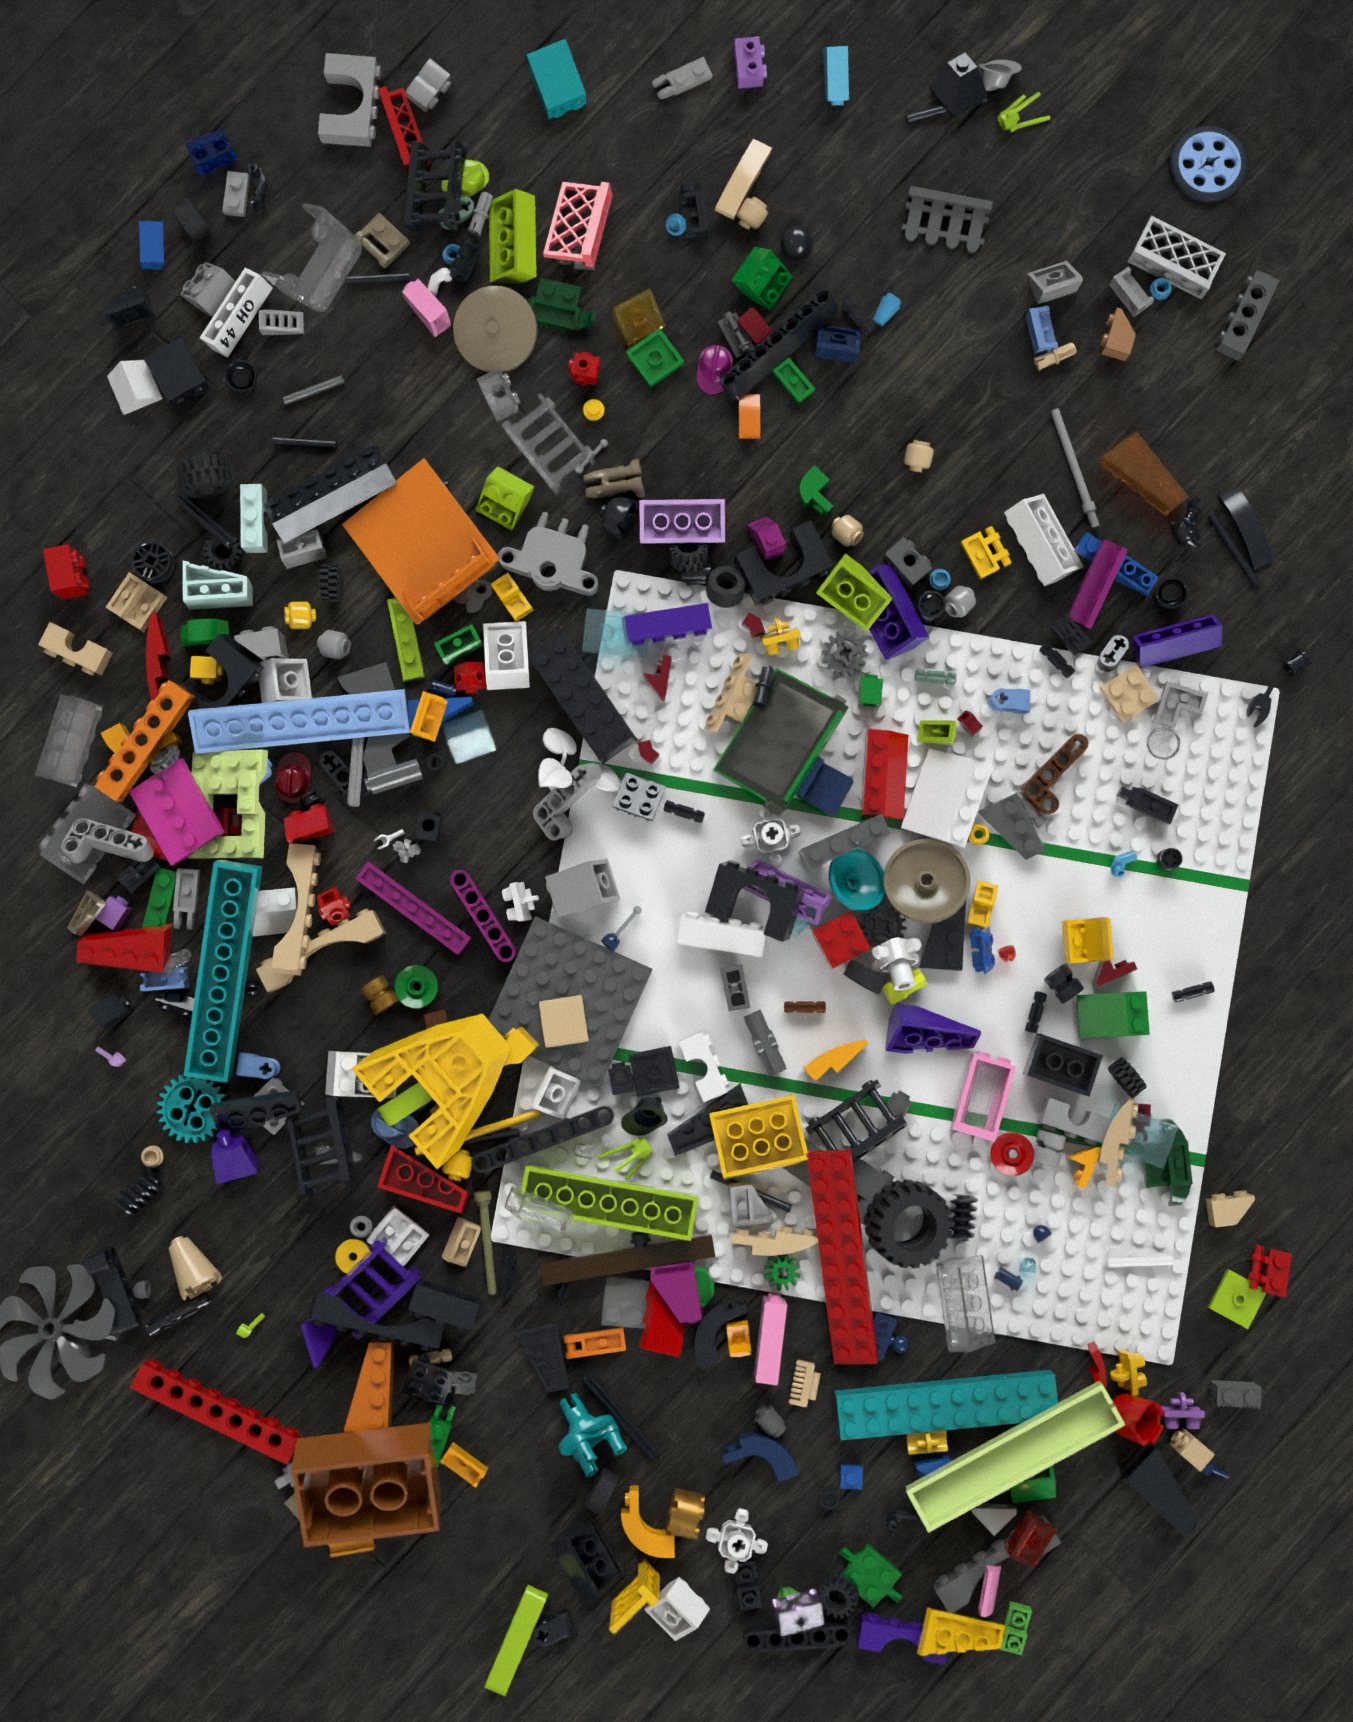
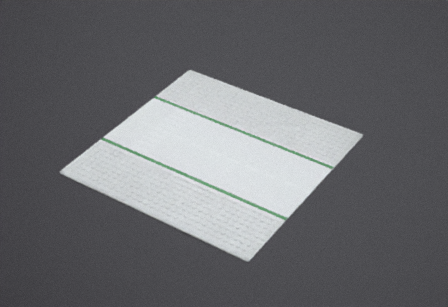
M619 570L615 571L595 678L638 740L603 764L583 737L578 766L589 763L603 764L610 767L616 773L620 783L625 772L666 787L653 821L649 820V822L646 821L647 819L639 816L634 817L635 815L633 814L628 815L627 812L616 811V808H613L612 805L618 792L601 790L595 786H592L570 807L568 819L572 824L573 830L571 835L564 839L559 872L588 861L608 859L620 900L560 918L557 917L552 907L549 923L607 948L601 942L602 938L609 933H616L633 913V908L635 906L641 907V913L636 915L618 936L620 943L614 952L646 965L653 970L609 1067L611 1069L612 1064L625 1062V1066L630 1065L635 1091L613 1095L607 1071L601 1087L584 1080L581 1081L564 1119L540 1111L542 1117L511 1127V1129L519 1128L521 1137L600 1106H609L614 1111L613 1121L605 1127L504 1165L491 1240L575 1257L635 1247L634 1244L630 1243L631 1233L638 1231L518 1210L527 1164L697 1194L699 1197L692 1237L712 1234L715 1257L676 1264L695 1262L696 1266H703L708 1269L714 1282L826 1302L818 1243L801 1251L788 1254V1261L795 1257L796 1261L793 1265H800V1269L794 1272L799 1273L801 1277H793L797 1283L796 1286L789 1282V1290H786L784 1284H782L781 1290L778 1291L776 1289L777 1282L774 1286L770 1287L769 1282L771 1279H765L764 1277L765 1274L770 1273L764 1270V1266H772L768 1259L772 1258L774 1261H777L776 1257L751 1255V1246L735 1244L730 1241L731 1232H736L737 1229L749 1230V1234L758 1235V1232L770 1233L771 1237H775V1229L781 1230V1226L794 1228V1232L802 1233L803 1229L816 1231L815 1235H817L811 1187L782 1167L733 1178L739 1182L750 1181L755 1189L792 1205L790 1212L787 1213L765 1203L774 1217V1222L733 1227L729 1186L709 1178L712 1170L722 1174L716 1142L712 1141L677 1156L674 1154L667 1134L722 1096L720 1095L703 1102L695 1081L706 1075L707 1065L701 1059H693L686 1062L678 1043L680 1040L703 1032V1035L708 1034L713 1045L709 1047L711 1054H716L721 1064L720 1067H717L720 1075L725 1074L729 1083V1086L726 1087L727 1092L740 1083L748 1104L795 1094L804 1138L823 1151L828 1150L817 1133L814 1132L810 1135L805 1128L809 1126L808 1122L817 1116L821 1118L862 1090L861 1086L867 1081H875L876 1079L879 1081L881 1087L877 1089V1092L886 1104L893 1092L897 1094L900 1090L909 1095V1101L912 1104L904 1116L909 1126L860 1159L881 1173L883 1170H886L894 1176L893 1181L899 1180L903 1183L904 1179H911L914 1182L919 1181L942 1196L950 1209L956 1207V1205L950 1203V1200L956 1199V1196L952 1194L969 1195L978 1198V1202L972 1203V1205L977 1207V1211L971 1212V1214L976 1216V1220L970 1221L976 1227L969 1230L975 1234V1237L969 1238L968 1240L970 1241L947 1238L946 1243L948 1246L945 1250L941 1249L939 1252L941 1255L937 1259L932 1258L930 1264L924 1266L921 1263L920 1267L912 1269L910 1266L907 1269L900 1268L898 1265H893L882 1257L869 1243V1237L865 1233V1227L867 1226L861 1223L872 1311L1089 1350L1087 1344L1095 1341L1101 1353L1119 1356V1351L1126 1350L1130 1354L1140 1353L1144 1356L1145 1361L1171 1365L1174 1361L1279 690L1273 688L1269 695L1272 699L1270 713L1260 726L1254 728L1253 725L1260 711L1255 708L1251 716L1247 717V707L1257 694H1264L1268 686L1156 666L1143 667L1140 670L1159 700L1167 681L1208 694L1202 715L1199 716L1181 710L1175 728L1171 729L1153 723L1159 701H1157L1124 723H1121L1099 687L1136 664L1138 665V663L1120 660L1115 669L1106 672L1097 665L1099 656L1078 653L1074 657L1070 651L1053 648L1054 651L1057 650L1063 656L1068 665L1075 669V672L1069 678H1065L1061 674L1062 671H1058L1047 659L1048 657L1039 651L1042 646L924 625L930 638L915 649L885 660L870 630L865 631L837 609L776 598L767 605L763 606L761 603L755 606L748 593H744L743 599L738 605L723 608L714 605L707 598V586L686 585V582ZM708 603L712 629L705 636L694 637V634H688L685 639L674 640L673 637L665 638L666 641L661 643H653V640L644 641L645 645L632 647V643H625L621 619L626 615ZM751 612L761 619L765 630L763 635L777 632L769 633L768 626L775 625V618H779L781 623L789 622L790 628L783 629L782 631L796 627L800 630L799 649L787 650L786 641L778 642L780 653L769 655L765 646L761 643L760 636L752 638L750 631L742 626V622L748 613ZM845 630H848L849 636L855 632L857 640L861 637L863 638L860 644L867 645L863 652L868 653V657L862 658L866 664L864 666L859 665L861 669L859 673L853 670V676L850 677L847 672L844 678H842L841 672L833 675L834 669H826L828 662L822 663L826 656L822 655L821 651L827 650L823 644L824 642L830 643L828 639L830 635L836 638L837 631L844 635ZM846 641L847 644L851 646L854 645L853 643ZM836 643L832 646L830 654L837 651ZM842 649L840 656L844 655L847 658L849 652L845 653ZM740 653L753 656L744 676L756 683L759 682L762 667L771 666L774 671L778 668L849 707L819 757L825 759V764L851 777L854 781L836 815L830 816L799 799L796 794L784 812L713 771L742 723H738L725 715L717 733L706 731L704 727L707 717L715 706V700L724 687V681L733 668V662ZM859 654L852 657L853 665L857 662ZM663 655L672 656L665 701H661L643 677V673L660 676V673L656 672L658 660L662 661ZM1107 658L1105 662L1109 663L1112 659ZM835 662L836 665L843 667L842 664ZM916 669H924L926 672L928 670L945 671V673L955 672L957 679L955 684H946V682L943 684L926 682V680L920 682L915 681L914 674ZM867 674L877 675L878 679H883L882 700L879 708L858 706L859 682L861 677H865ZM780 684L759 718V721L764 723V726L758 735L750 732L729 768L781 797L830 719L833 711ZM1001 688L1028 689L1031 691L1030 712L1020 714L994 711L988 705V698L997 689ZM998 696V697L996 698V700H999V702H1000V704H1001V703L1003 702V700H1000V698H999L1000 696ZM965 710L974 714L976 719L983 725L973 737L963 729L957 720ZM920 720L957 721L954 743L949 747L918 742ZM868 729L891 730L909 735L904 817L929 748L972 759L993 767L978 808L979 811L1018 791L1021 792L1023 784L1075 734H1083L1088 739L1089 744L1086 751L1048 788L1059 800V808L1050 815H1043L1047 821L1042 827L1038 828L1033 823L1046 849L1044 852L1025 860L977 811L973 825H985L989 830V839L982 845H975L968 839L965 848L962 850L955 848L966 861L970 871V890L966 899L962 971L919 968L926 979L927 985L912 992L907 998L898 1002L924 1008L980 1030L981 1036L974 1048L947 1050L943 1047L933 1048V1052L919 1049L913 1050V1053L910 1054L886 1051L885 1045L889 1017L896 1004L890 1005L883 990H881L880 994H876L850 980L843 974L851 960H855L872 969L871 965L877 959L873 956L872 949L877 947L878 944L876 943L873 947L870 946V950L834 969H830L811 933L812 930L849 911L853 913L862 930L864 926L859 924V922L865 921L862 914H869L868 910H852L836 898L828 878L831 861L807 872L798 853L808 845L870 819V817H861L865 737ZM651 740L652 748L659 753V757L652 765H649L641 758L637 743ZM1076 741L1075 745L1071 749H1069V751L1072 752L1073 750L1078 748L1080 744L1079 741ZM1058 755V762L1061 765H1065V756ZM1043 770L1042 775L1044 779L1051 780V772ZM1034 785L1028 786L1029 794L1036 795V787ZM1125 787L1132 790V787H1141L1178 804L1179 806L1171 824L1167 825L1125 805L1127 800L1116 796L1119 788ZM666 800L675 802L676 805L681 804L694 808L695 811L705 812L703 822L698 823L694 819L689 820L674 815L673 812L671 814L664 812L663 808ZM1044 800L1043 807L1046 810H1051L1052 803L1049 800ZM769 806L773 814L771 819L777 817L785 821L786 828H789L788 826L799 825L801 835L792 839L788 837L789 844L784 851H779V854L782 856V863L773 867L832 895L831 902L824 909L818 925L797 916L789 940L782 942L766 936L762 957L677 944L682 914L694 912L699 914V917L704 918L711 915L706 913L705 909L719 863L733 860L739 862L740 867L747 869V867L759 859L771 865L768 858L770 854L762 855L756 850L755 844L752 845L753 847H742L740 840L744 835L750 834L752 836V829L758 821H763L759 815L761 807ZM884 819L891 834L882 840L858 849L870 853L879 862L883 871H885L888 860L898 848L914 840L929 838L901 829L903 820ZM769 831L766 834L767 838L770 837L771 840H774L776 835L773 831ZM975 831L974 835L976 838H981L982 833ZM1168 848L1178 849L1182 854L1183 860L1178 868L1162 870L1157 866L1156 856L1160 851ZM1134 850L1137 860L1126 864L1124 876L1120 878L1113 876L1110 868L1114 858L1117 855ZM978 880L999 886L989 923L990 933L993 935L992 954L995 956V965L986 974H984V971L976 972L975 968H973L972 952L979 951V948H971L970 933L976 927L966 925ZM742 889L738 894L732 917L727 919L720 918V920L729 921V919H737L742 921V924L749 925L751 922H757L766 927L770 914V902ZM884 894V897L879 903L880 907H883V904L887 902L888 908H890L891 905L886 895ZM811 906L806 907L809 914L816 916L817 909ZM884 911L878 912L883 917H888L891 915L890 913ZM1099 917L1110 918L1113 959L1110 961L1113 968H1115L1114 964L1126 959L1127 963L1134 961L1137 970L1099 987H1094L1092 982L1100 961L1067 964L1073 972L1072 977L1078 978L1084 986V989L1077 995L1147 991L1150 1035L1079 1038L1076 996L1061 1004L1054 995L1055 989H1050L1043 980L1056 968L1065 964L1062 921ZM872 918L869 921V930L873 929L874 922ZM906 918V921L902 923V926L907 927V930H901V933L904 935L903 939L916 938L920 940L921 947L916 954H918L921 961L932 923H918ZM879 920V923H880V926L878 927L879 930H883V929H884V930L887 931V929H886L887 922H886V921H885V922H881V921ZM896 921L893 923V929H892L895 933H896V930H897V922H896ZM877 935L875 937L879 940H888L884 935ZM920 961L911 966V971L919 967ZM742 965L750 1008L728 1012L720 969ZM879 973L887 979L886 983L891 981L890 973ZM1211 981L1214 985V993H1204L1203 996L1189 1000L1184 999V1001L1175 1003L1172 999L1171 993L1173 991H1182L1184 988L1198 984L1202 985V983ZM1036 991L1047 994L1046 1002H1043L1042 1017L1037 1024L1039 1025L1037 1033L1103 1055L1090 1097L1023 1074L1036 1033L1033 1034L1025 1031L1026 1023L1029 1022L1028 1016L1031 1005L1035 1001L1033 998ZM814 1001L816 1003V1001L826 1002V1012L796 1013V1011H793V1013H785L784 1002ZM760 1009L769 1030H772L779 1046L778 1050L787 1068L773 1076H769L761 1056L758 1055L751 1039L753 1037L744 1019V1016ZM858 1040H866L869 1043L838 1073L830 1067L818 1080L814 1081L803 1069L812 1059L836 1046ZM671 1046L680 1088L637 1097L629 1054ZM978 1051L990 1054V1059L998 1061V1057L1011 1060L1010 1064L1016 1066L996 1139L1002 1134L1015 1132L1028 1138L1034 1148L1038 1146V1143L1035 1141L1038 1129L1066 1137L1064 1148L1059 1150L1061 1154L1059 1167L1034 1160L1030 1169L1024 1174L1018 1176L1004 1175L995 1168L991 1160L990 1152L994 1141L950 1128L971 1053L977 1055ZM528 1056L523 1061L513 1117L536 1110L531 1106L551 1065L531 1056ZM1120 1057H1123L1135 1068V1071L1139 1073L1147 1085V1088L1134 1097L1135 1103L1151 1104V1126H1145V1130L1148 1132V1140L1144 1141L1143 1134L1138 1132L1136 1133L1135 1141L1131 1139L1129 1144L1121 1145L1125 1147L1124 1160H1120L1119 1168L1123 1169L1122 1181H1118L1115 1187L1106 1186L1108 1164L1100 1163L1099 1156L1087 1187L1084 1189L1073 1184L1074 1179L1072 1178L1077 1167L1080 1168L1081 1163L1066 1156L1095 1145L1084 1142L1085 1137L1079 1135L1076 1136V1139L1063 1135L1064 1130L1056 1128L1055 1132L1042 1128L1044 1123L1038 1122L1045 1097L1070 1105L1068 1118L1073 1124L1082 1122L1086 1111L1111 1118L1112 1123L1122 1106L1131 1098L1118 1085L1108 1070L1111 1064ZM985 1066L978 1067L964 1117L966 1124L978 1128L984 1127L999 1075L996 1069ZM618 1072L615 1074V1081L619 1084H624L627 1081V1075L624 1072ZM870 1095L859 1101V1104L876 1128L881 1130L887 1125V1120L882 1116L883 1114ZM657 1097L662 1099L664 1112L668 1117L665 1125L642 1136L631 1135L623 1130L621 1126L622 1117L633 1110L639 1100ZM852 1107L841 1114L858 1141L861 1140L863 1142L869 1138V1132ZM601 1110L598 1113V1118L603 1122L608 1121L610 1113L607 1110ZM584 1117L580 1118L578 1126L581 1129H587L590 1126V1121ZM1161 1119H1171L1183 1132L1186 1140H1188L1193 1184H1191L1186 1200L1179 1206H1168L1170 1192L1166 1186L1147 1188L1144 1183L1140 1143L1161 1141V1137H1163V1130L1159 1124ZM834 1120L823 1126L838 1150L850 1149V1143ZM561 1125L558 1127V1134L561 1137L569 1135L570 1131L567 1126ZM540 1133L537 1139L540 1144L545 1145L549 1142L547 1134ZM636 1138L639 1141L645 1138L654 1152L650 1154L651 1158L645 1161L629 1180H626L625 1177L641 1159L635 1158L617 1172H614V1168L634 1154L631 1150L634 1146L602 1159L598 1158L599 1155L630 1143ZM519 1141L517 1144L520 1152L528 1151L529 1146L527 1142ZM1097 1142L1096 1147L1102 1149L1103 1143ZM1011 1150L1009 1152V1156L1011 1158H1016L1017 1152L1015 1150ZM920 1206L909 1207L899 1214L893 1228L896 1241L909 1240L919 1232L923 1223V1211ZM952 1212L951 1215H949V1217L955 1216V1214ZM1038 1225H1045L1052 1234L1040 1243H1037L1033 1237V1230ZM648 1233L651 1241L647 1242V1245L680 1239ZM1173 1257V1265L1107 1267L1106 1264L1107 1258ZM1000 1266L1015 1276H1021L1020 1279L1023 1280V1283L1018 1291H1011L1009 1286L994 1278ZM786 1267L778 1269V1276L781 1277V1274L783 1277L787 1275Z

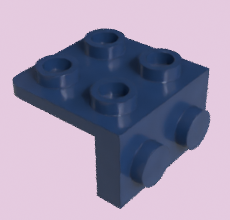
M818 757L798 789L796 796L830 816H834L854 781L851 777L825 764V759Z

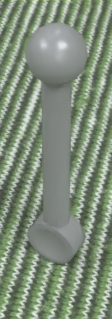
M602 439L600 445L581 465L575 467V471L579 474L583 473L584 467L603 447H607L608 441Z

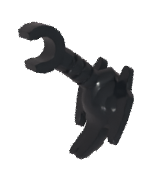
M1199 497L1188 501V511L1182 521H1179L1177 525L1174 522L1170 523L1171 534L1181 547L1186 544L1191 549L1201 548V544L1194 539V537L1198 541L1201 539L1196 523L1191 522L1194 515L1203 512V509L1196 507V503L1201 501Z

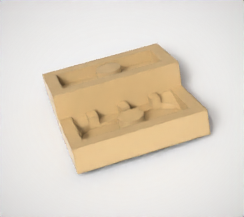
M129 572L106 605V608L145 632L149 626L151 614H157L168 597Z
M582 995L539 1002L546 1048L589 1041Z

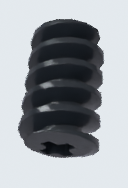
M149 1167L145 1168L148 1175L139 1174L141 1181L133 1179L135 1187L126 1186L129 1191L128 1194L121 1191L122 1199L114 1197L117 1205L130 1215L135 1216L138 1213V1209L144 1208V1203H149L151 1197L157 1196V1191L164 1189L160 1177Z
M952 1194L956 1196V1199L950 1200V1203L956 1205V1207L950 1209L955 1214V1216L951 1217L954 1225L949 1228V1230L953 1231L950 1239L970 1241L968 1239L975 1237V1234L969 1230L976 1227L975 1224L970 1222L976 1220V1216L971 1214V1212L977 1211V1207L972 1205V1203L978 1202V1198L969 1195Z

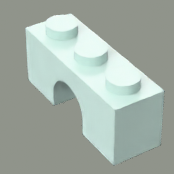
M240 484L241 548L246 553H268L267 531L264 526V511H266L264 504L267 503V490L262 484Z

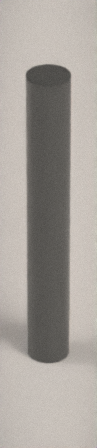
M341 375L283 397V400L288 405L345 382Z

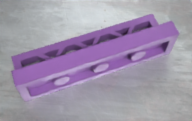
M759 859L749 866L760 871L759 874L765 876L771 874L779 877L781 882L786 883L788 881L798 884L799 888L805 890L797 916L815 925L820 923L823 911L830 904L832 895ZM746 885L742 888L770 902L762 889L752 885ZM811 906L817 909L816 916L809 914L806 907Z

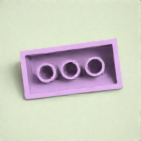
M725 499L639 500L640 544L725 543Z

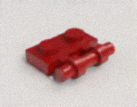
M1255 1245L1254 1253H1251L1252 1269L1248 1274V1280H1250L1249 1289L1258 1290V1284L1262 1283L1263 1293L1282 1298L1286 1297L1292 1254L1268 1249L1267 1256H1264V1247ZM1261 1263L1265 1264L1264 1276L1260 1274Z

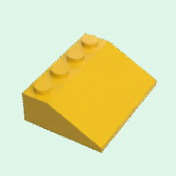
M795 1094L709 1113L724 1180L807 1162L806 1154L808 1151Z

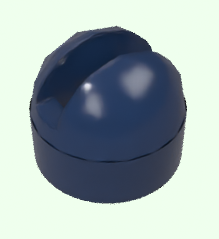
M1038 1225L1033 1230V1237L1037 1243H1040L1052 1234L1045 1225Z

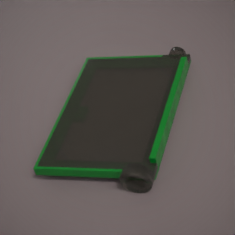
M776 668L771 682L772 690L769 691L766 707L758 708L754 705L752 706L713 771L765 800L762 806L781 817L849 707L845 705L847 700L843 697L835 695L832 698Z

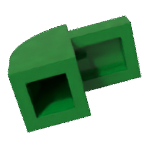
M815 465L802 478L798 494L799 500L805 509L811 503L813 510L817 514H823L827 517L832 512L833 505L820 493L828 486L830 479Z
M218 619L187 621L186 625L181 626L182 647H193L200 644L210 645L218 634L229 635L228 621Z

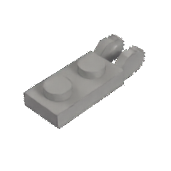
M704 57L666 75L657 77L652 81L654 88H658L669 83L670 86L658 93L659 99H665L672 95L676 96L712 79V73Z
M177 868L173 905V922L176 929L181 927L182 912H188L187 929L193 930L201 870Z

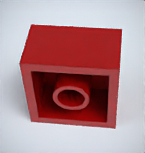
M69 544L43 549L51 592L63 600L89 595L90 581L84 571V568H86L85 557Z
M851 911L811 931L830 969H834L871 949Z

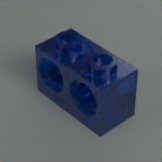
M223 127L185 144L200 175L211 173L215 168L229 165L233 160L238 159ZM220 147H226L223 151H218ZM202 155H207L204 159L199 160Z

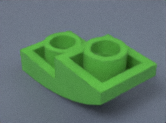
M1009 1602L1004 1622L1006 1627L1000 1650L1022 1655L1027 1639L1026 1630L1032 1613L1031 1606Z

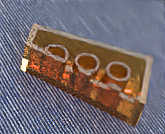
M1137 431L1106 453L1098 462L1103 468L1105 466L1116 478H1120L1128 484L1130 489L1142 495L1148 503L1165 516L1188 498L1185 491Z

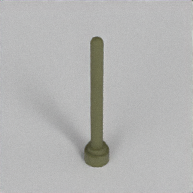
M480 1190L473 1192L474 1201L477 1202L480 1209L488 1293L495 1295L497 1290L488 1204H490L492 1199L491 1190Z

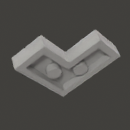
M1169 681L1165 682L1153 723L1174 729L1181 710L1199 716L1202 715L1208 694Z

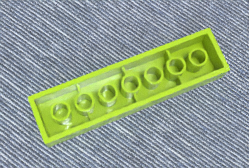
M527 1164L518 1210L691 1241L699 1197L697 1194Z

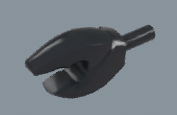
M1272 682L1264 694H1257L1247 707V717L1251 716L1255 708L1260 711L1253 725L1254 728L1260 726L1270 713L1272 699L1269 695L1275 687V684Z

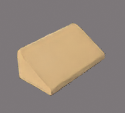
M458 1217L442 1258L447 1262L466 1267L480 1234L481 1226Z

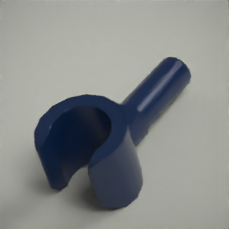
M1210 1462L1202 1470L1207 1476L1213 1471L1215 1474L1226 1479L1230 1477V1474L1218 1469Z

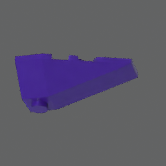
M896 1003L889 1017L885 1050L910 1054L913 1053V1050L926 1049V1052H933V1048L943 1047L947 1050L970 1049L975 1047L981 1036V1031L918 1006Z

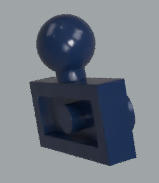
M876 1312L874 1329L878 1359L883 1361L888 1345H892L893 1350L897 1353L906 1352L909 1348L908 1339L902 1335L892 1336L897 1319L881 1312Z

